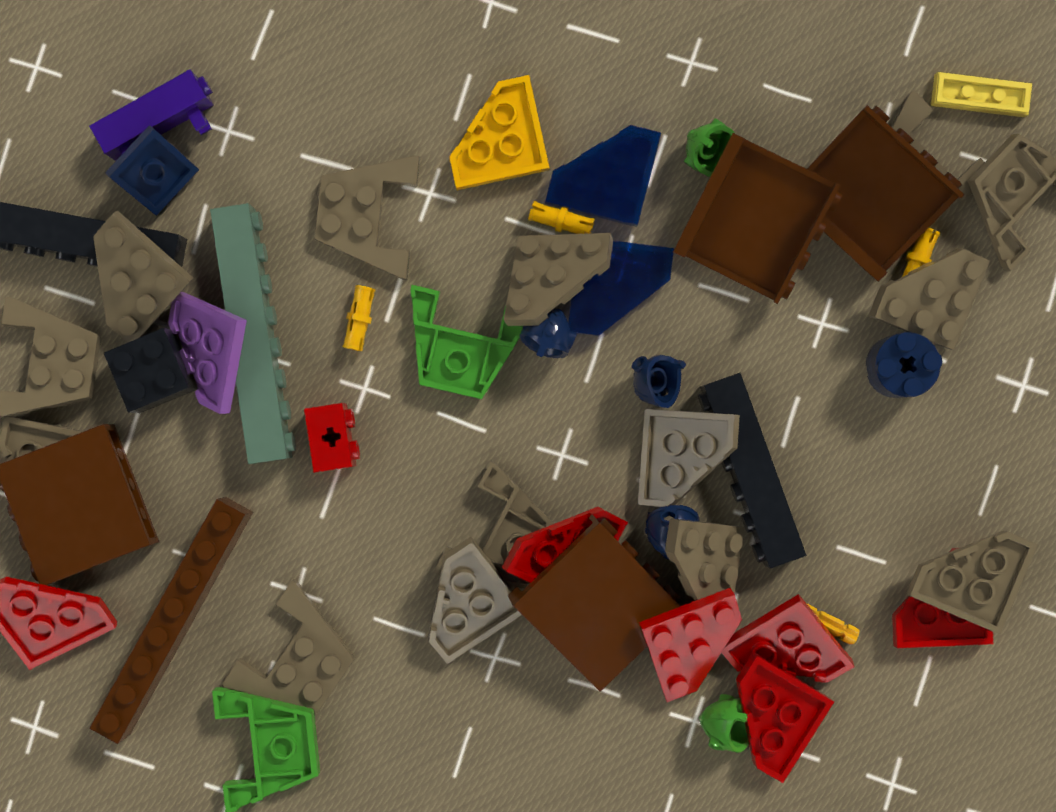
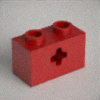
M347 403L305 408L304 413L313 473L356 466V460L360 459L358 441L352 440L351 428L355 427L353 409H348ZM332 428L334 433H340L341 439L336 440L335 447L332 441H327V435L332 434Z

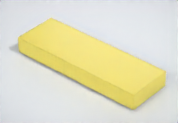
M937 72L934 75L931 106L1026 117L1029 115L1032 83Z

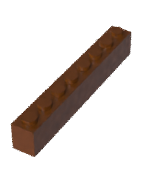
M227 497L216 499L89 729L116 744L122 742L132 733L250 520L253 511Z

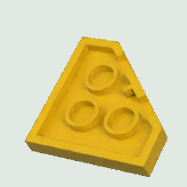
M529 75L498 81L490 97L468 127L461 142L451 153L449 158L456 190L549 171L550 167Z

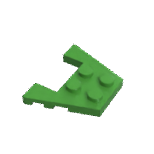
M411 285L419 385L483 399L520 339L523 326H507L504 321L505 309L497 339L435 325L433 322L440 291Z
M215 687L213 689L215 719L249 717L255 778L225 781L223 784L225 812L237 811L244 805L256 803L277 791L282 792L319 775L320 762L314 709L223 687Z

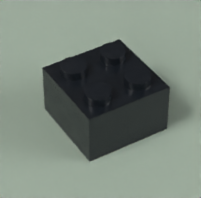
M159 329L104 352L128 413H142L198 389L193 374H187L179 352L182 349L176 334H173L170 329Z

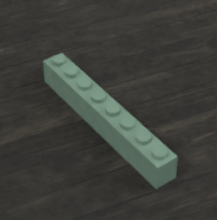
M249 203L210 209L225 311L247 320L236 386L248 464L293 458L292 451H296V442L293 432L288 430L287 420L291 419V408L289 401H284L282 390L287 385L284 370L279 369L278 357L282 356L280 340L278 337L275 338L273 325H277V315L274 306H270L268 294L272 293V282L269 274L265 275L263 262L268 261L266 246L264 243H260L259 231L263 230L262 217L260 212H256L255 208Z

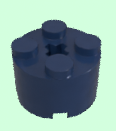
M911 332L895 334L879 340L868 352L866 357L867 377L871 386L886 397H916L927 392L937 381L942 366V357L932 342L920 334ZM900 360H904L905 362L904 366L906 370L903 372L900 371L902 368V364L899 362Z

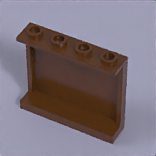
M867 105L807 169L841 185L838 192L843 195L834 212L828 210L822 222L827 224L824 233L879 282L888 273L887 270L957 198H962L965 194L959 190L962 184L949 172L943 175L935 168L938 162L925 150L919 153L910 145L914 140L908 133L901 128L895 131L886 123L890 118L884 111L877 106L871 109Z
M733 133L673 252L684 258L688 257L772 299L774 303L778 304L781 297L787 300L796 283L791 278L796 269L802 271L807 264L811 253L806 250L812 239L818 242L827 224L822 222L827 211L834 212L843 195L838 192L841 185Z
M115 424L99 425L0 464V489L5 492L7 497L9 516L18 526L20 545L28 553L32 563L30 565L31 574L39 584L49 585L61 579L159 542Z
M591 515L589 519L593 523L523 591L516 587L508 594L512 605L601 692L647 647L639 622L680 607L677 601L681 597L668 584L662 587L656 581L660 575L647 562L643 566L637 562L635 558L639 553L626 540L620 544L613 537L618 532L605 518L599 522Z

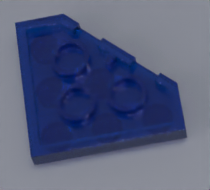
M629 125L615 136L604 142L602 141L566 165L563 164L553 170L545 204L559 208L566 207L571 211L637 227L661 132Z
M613 241L610 267L600 276L595 274L584 283V289L571 299L568 320L571 331L577 334L600 336L669 282L671 279L674 248Z

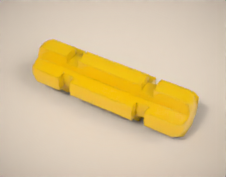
M807 604L834 637H839L841 641L847 644H855L860 633L858 628L850 624L844 625V621L824 611H817V608Z

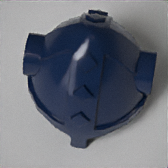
M559 308L551 310L547 314L548 318L540 325L523 326L520 333L521 341L540 357L565 358L568 356L577 336L576 332L571 331L566 316Z
M656 355L650 359H647L645 356L638 357L631 366L634 370V392L639 396L640 400L648 404L669 408L678 397L681 386V369H684L686 363L665 355Z
M670 505L648 512L645 534H647L649 543L665 559L669 560L665 552L669 521L664 520V518L671 516L674 519L700 521L698 513L691 507Z

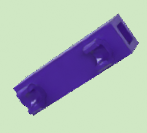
M189 69L89 125L104 154L116 161L149 125L162 135L190 119L195 130L199 131L200 135L212 130L203 111L214 106L208 96L213 91L204 76L198 78Z

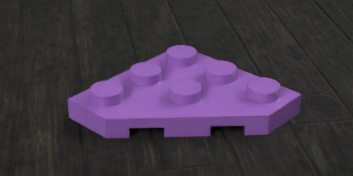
M181 292L171 303L168 323L172 333L178 334L183 348L179 352L187 374H193L198 386V389L195 391L198 403L219 414L230 413L247 320Z

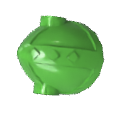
M714 118L711 124L692 129L687 135V157L683 162L695 171L711 177L734 131L716 118Z
M721 694L719 701L708 706L699 716L700 724L706 735L710 738L708 746L712 749L739 753L748 747L749 742L745 727L748 716L742 712L740 698Z

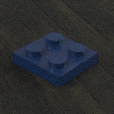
M149 125L105 173L157 216L199 169Z

